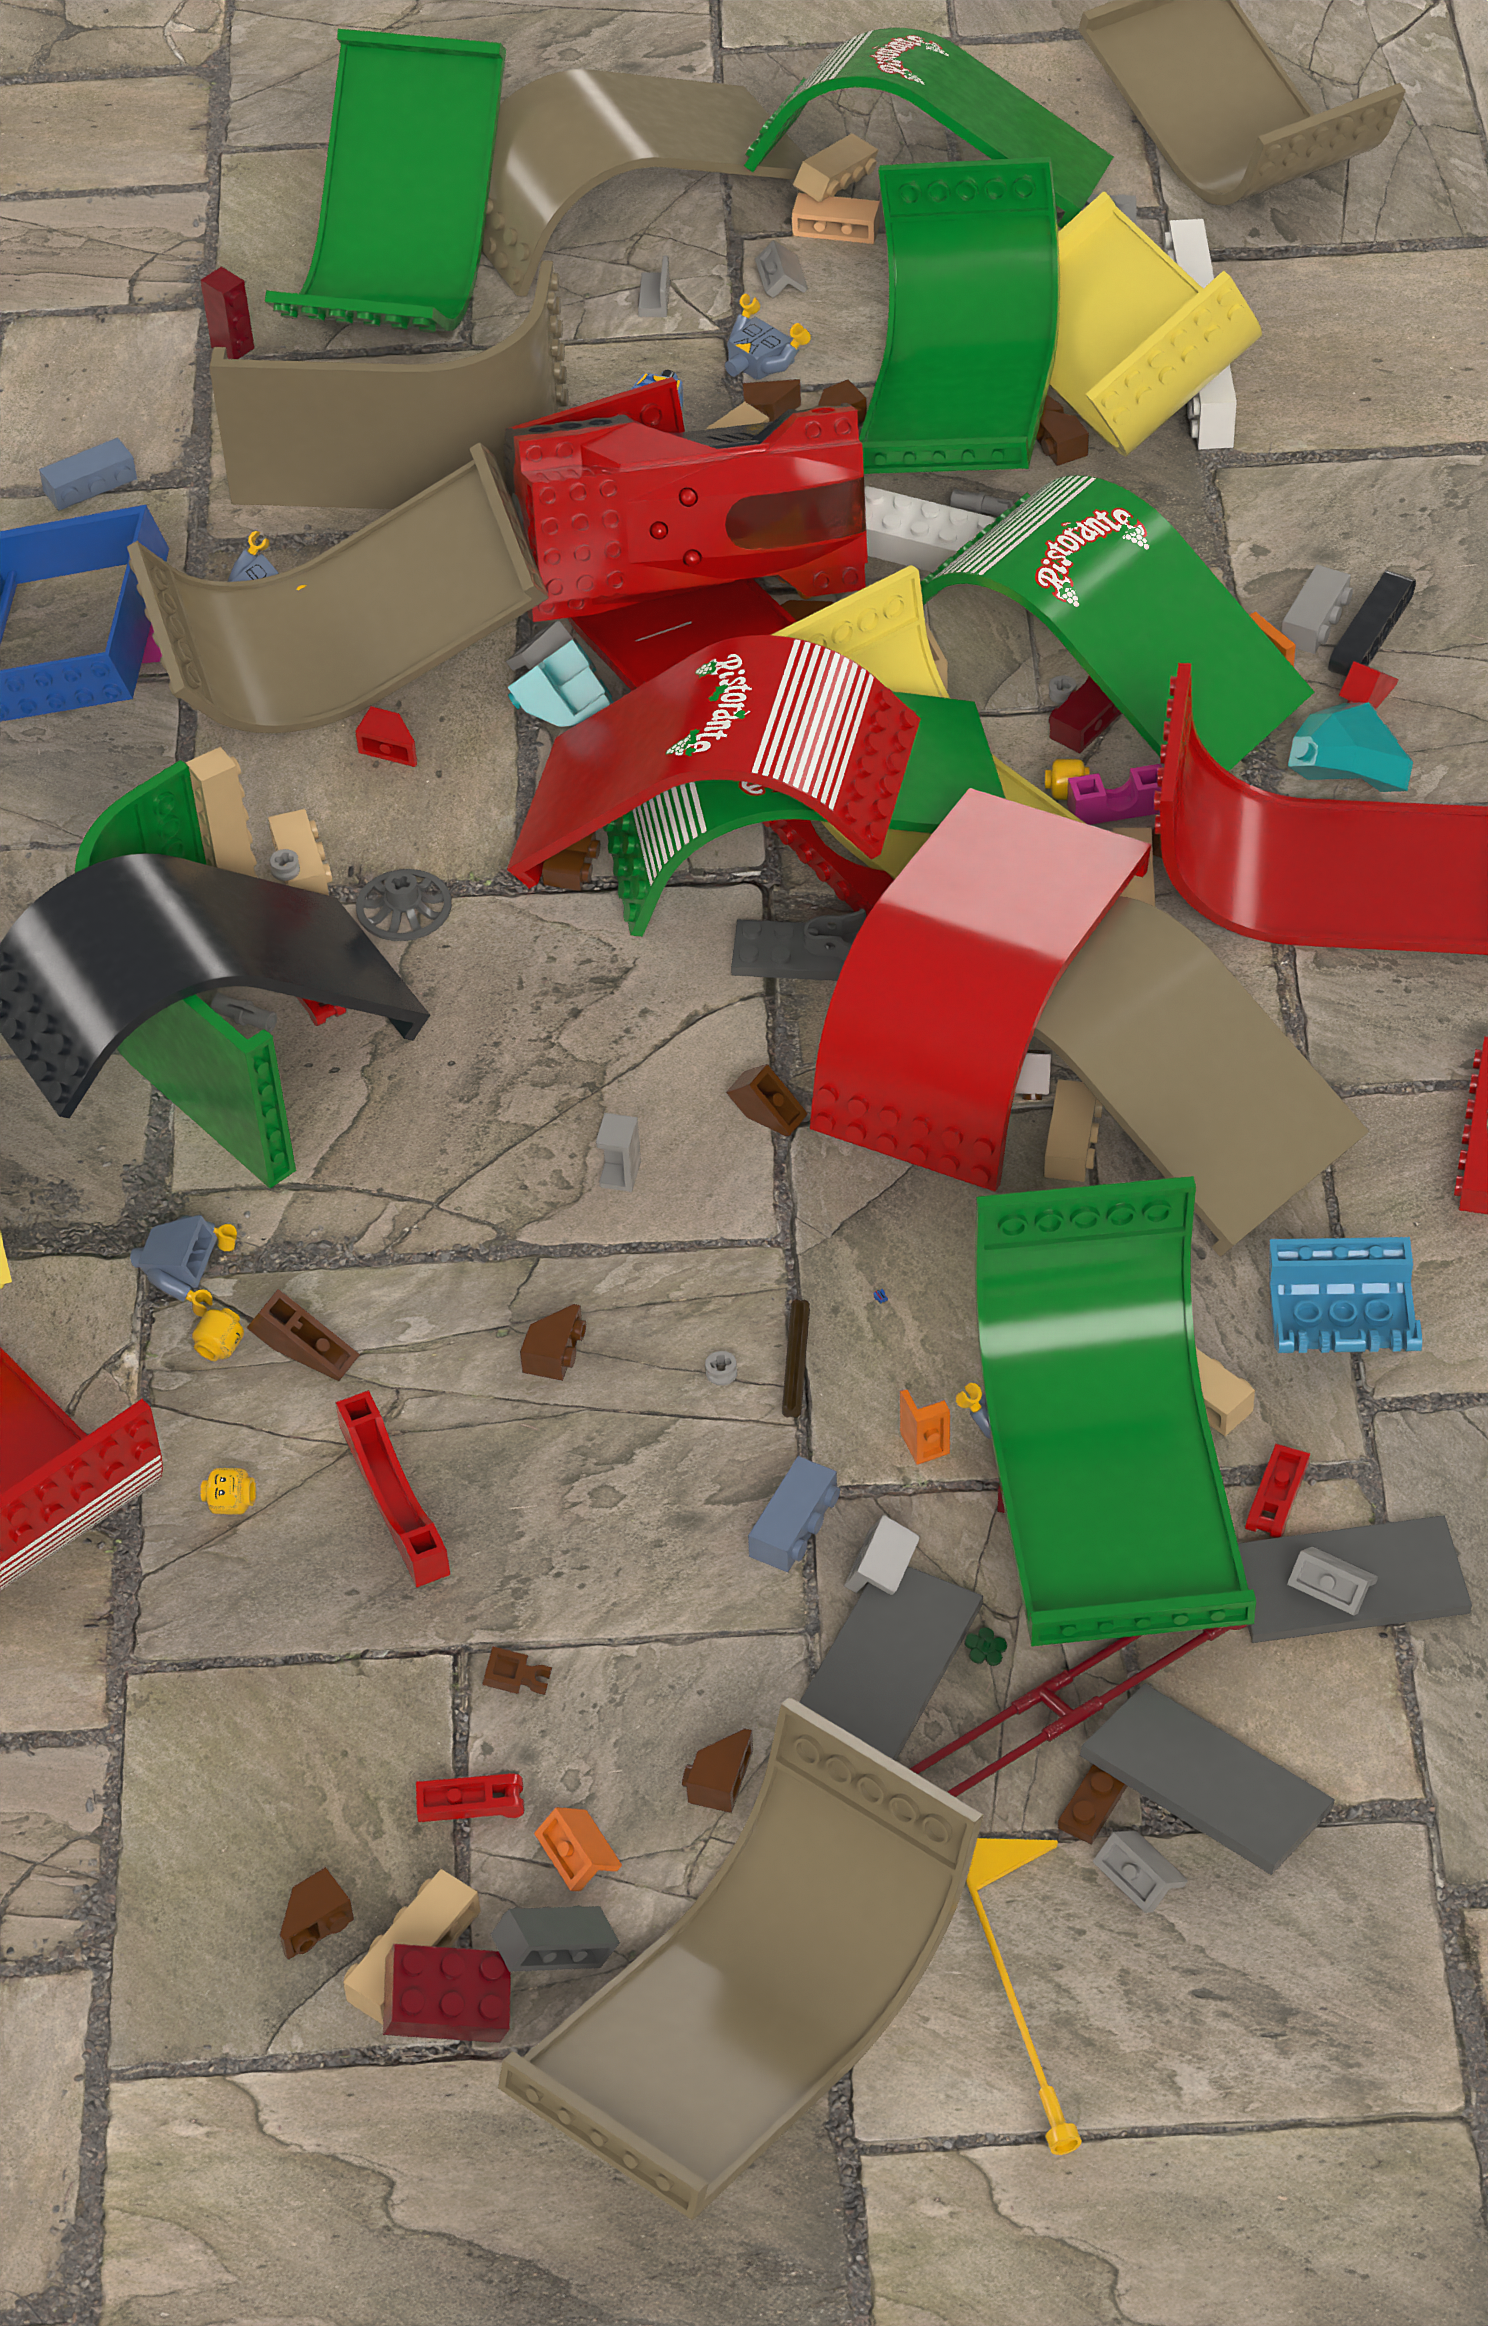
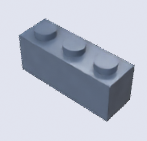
M118 437L39 469L43 492L58 511L137 479L133 456Z
M798 1456L748 1535L749 1557L785 1572H789L795 1561H801L807 1549L808 1539L812 1534L816 1535L823 1524L824 1513L828 1507L833 1508L839 1498L840 1488L837 1487V1471Z

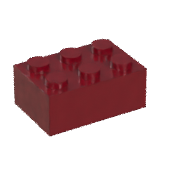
M393 1944L385 1958L383 2035L500 2043L510 2030L511 1972H509L500 1952Z

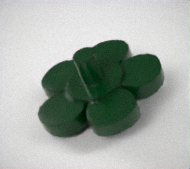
M984 1627L979 1630L978 1636L972 1633L968 1634L965 1639V1646L971 1650L969 1658L974 1663L981 1664L986 1659L989 1665L996 1666L1002 1661L1001 1653L1007 1649L1006 1640L1002 1637H997L993 1640L994 1631Z

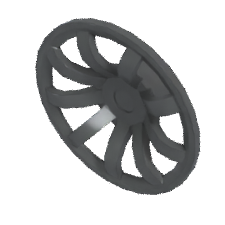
M415 869L394 870L375 877L362 888L356 901V913L360 924L374 936L391 941L415 940L431 934L444 924L449 917L452 907L451 895L445 883L428 872ZM415 876L424 878V880L417 885ZM433 883L439 888L441 893L429 895L425 894L424 891ZM372 888L382 895L381 898L376 900L365 899ZM444 901L441 912H435L424 904V902L436 904ZM383 906L374 917L367 919L364 908L376 909ZM416 908L425 917L434 921L422 928L417 920L414 909ZM392 910V921L389 930L385 931L376 927L375 925L381 923ZM402 912H406L413 932L397 933Z

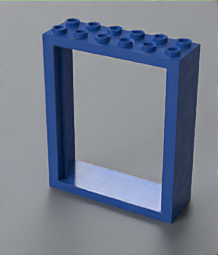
M146 504L0 531V645L17 584L127 564L105 652L0 670V722L133 699L151 622L145 615L144 609L146 605L136 587L139 584L137 577L129 566V560L131 559L127 546L138 541L165 562L169 553V547Z

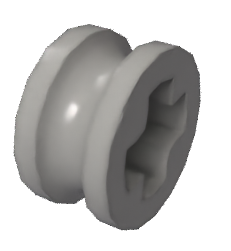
M1065 675L1052 678L1049 682L1050 699L1057 704H1063L1071 692L1076 690V681L1072 677Z
M282 849L271 855L270 866L274 878L288 881L298 876L300 866L298 855L294 851Z
M717 1351L710 1354L705 1360L708 1380L715 1385L723 1386L733 1382L737 1377V1361L735 1356L726 1351ZM717 1365H725V1370L717 1371Z

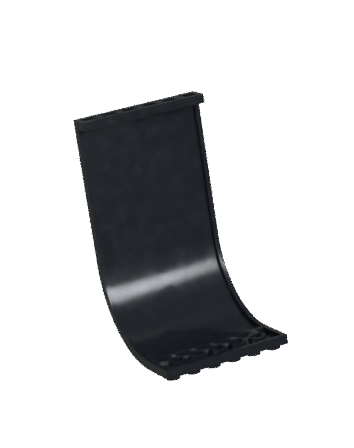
M134 854L116 857L96 863L65 878L32 903L16 920L0 943V1033L57 1115L69 1119L112 1053L135 1029L168 1006L204 991L233 986L253 987L384 1016L390 1020L404 1039L414 1041L430 1017V1014L336 897L162 854Z

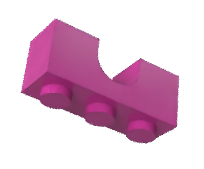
M1154 764L1130 768L1128 781L1116 789L1104 788L1099 773L1068 778V809L1088 825L1160 814V811H1154L1155 791H1161V787H1157L1158 767H1162V765Z

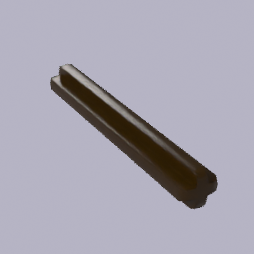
M798 1299L793 1300L790 1309L782 1400V1414L786 1418H798L801 1415L810 1315V1303L805 1299L801 1301Z

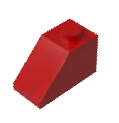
M1353 661L1338 696L1347 699V703L1369 702L1376 710L1395 688L1399 679Z
M370 706L355 730L358 753L415 767L417 765L415 741L400 714Z

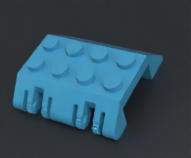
M1410 1237L1269 1239V1293L1276 1351L1278 1353H1294L1297 1350L1299 1353H1307V1349H1319L1321 1353H1329L1330 1350L1334 1352H1365L1368 1349L1370 1352H1379V1348H1390L1392 1352L1401 1351V1349L1405 1351H1422L1420 1320H1415L1411 1287L1413 1257Z

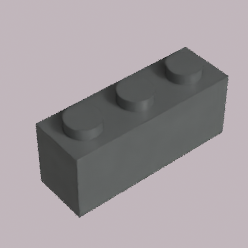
M600 1906L509 1908L502 1915L500 1922L490 1934L509 1972L601 1968L620 1943Z

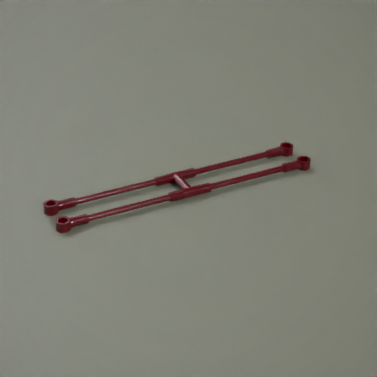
M1247 1625L1203 1629V1633L1100 1697L1094 1696L1075 1709L1071 1708L1055 1694L1063 1687H1066V1685L1072 1683L1073 1678L1143 1635L1122 1637L1070 1670H1063L1011 1702V1706L912 1766L909 1770L916 1774L923 1772L1013 1715H1020L1040 1702L1060 1717L1043 1728L1042 1733L947 1791L950 1795L957 1797L1045 1741L1051 1742L1061 1734H1064V1732L1102 1710L1106 1703L1204 1642L1213 1641L1229 1630H1241Z

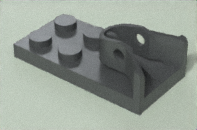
M859 908L857 912L841 916H819L809 920L807 923L737 919L731 975L837 981L850 948L866 919V911Z

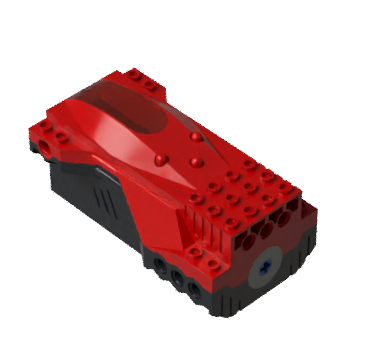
M841 403V406H815L814 408L799 411L789 409L773 422L672 434L647 427L627 415H618L612 418H592L585 421H566L552 425H533L518 429L506 428V443L503 450L505 452L503 457L504 466L506 467L505 483L549 597L525 612L532 622L594 615L649 600L731 583L735 580L774 576L807 597L860 591L866 588L865 563H868L863 446L862 442L859 441L857 409L848 403Z

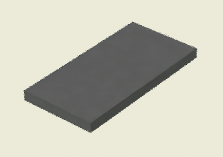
M1445 1515L1238 1543L1249 1590L1254 1589L1256 1597L1254 1624L1248 1625L1252 1643L1471 1614V1600ZM1315 1547L1378 1576L1376 1584L1368 1588L1358 1614L1352 1615L1287 1585L1301 1550Z
M907 1566L898 1589L893 1595L868 1582L799 1703L896 1761L983 1605V1595Z
M1146 1683L1081 1747V1757L1270 1875L1283 1864L1330 1813L1335 1802L1334 1798Z

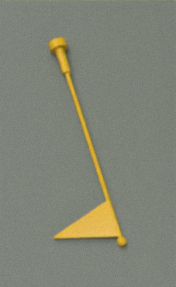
M977 1838L966 1883L1041 2087L1038 2093L1051 2127L1046 2134L1049 2148L1052 2154L1064 2155L1076 2150L1082 2141L1076 2125L1066 2123L1055 2090L1052 2086H1048L977 1891L1056 1848L1058 1841Z

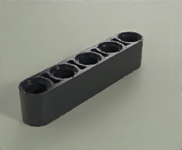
M1389 570L1383 573L1335 646L1329 660V671L1347 677L1353 661L1369 666L1411 601L1416 587V579Z

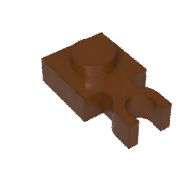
M492 1646L482 1685L519 1694L520 1686L524 1685L528 1686L535 1693L545 1695L548 1684L537 1681L536 1677L542 1676L549 1679L552 1667L545 1665L528 1666L526 1665L528 1655Z

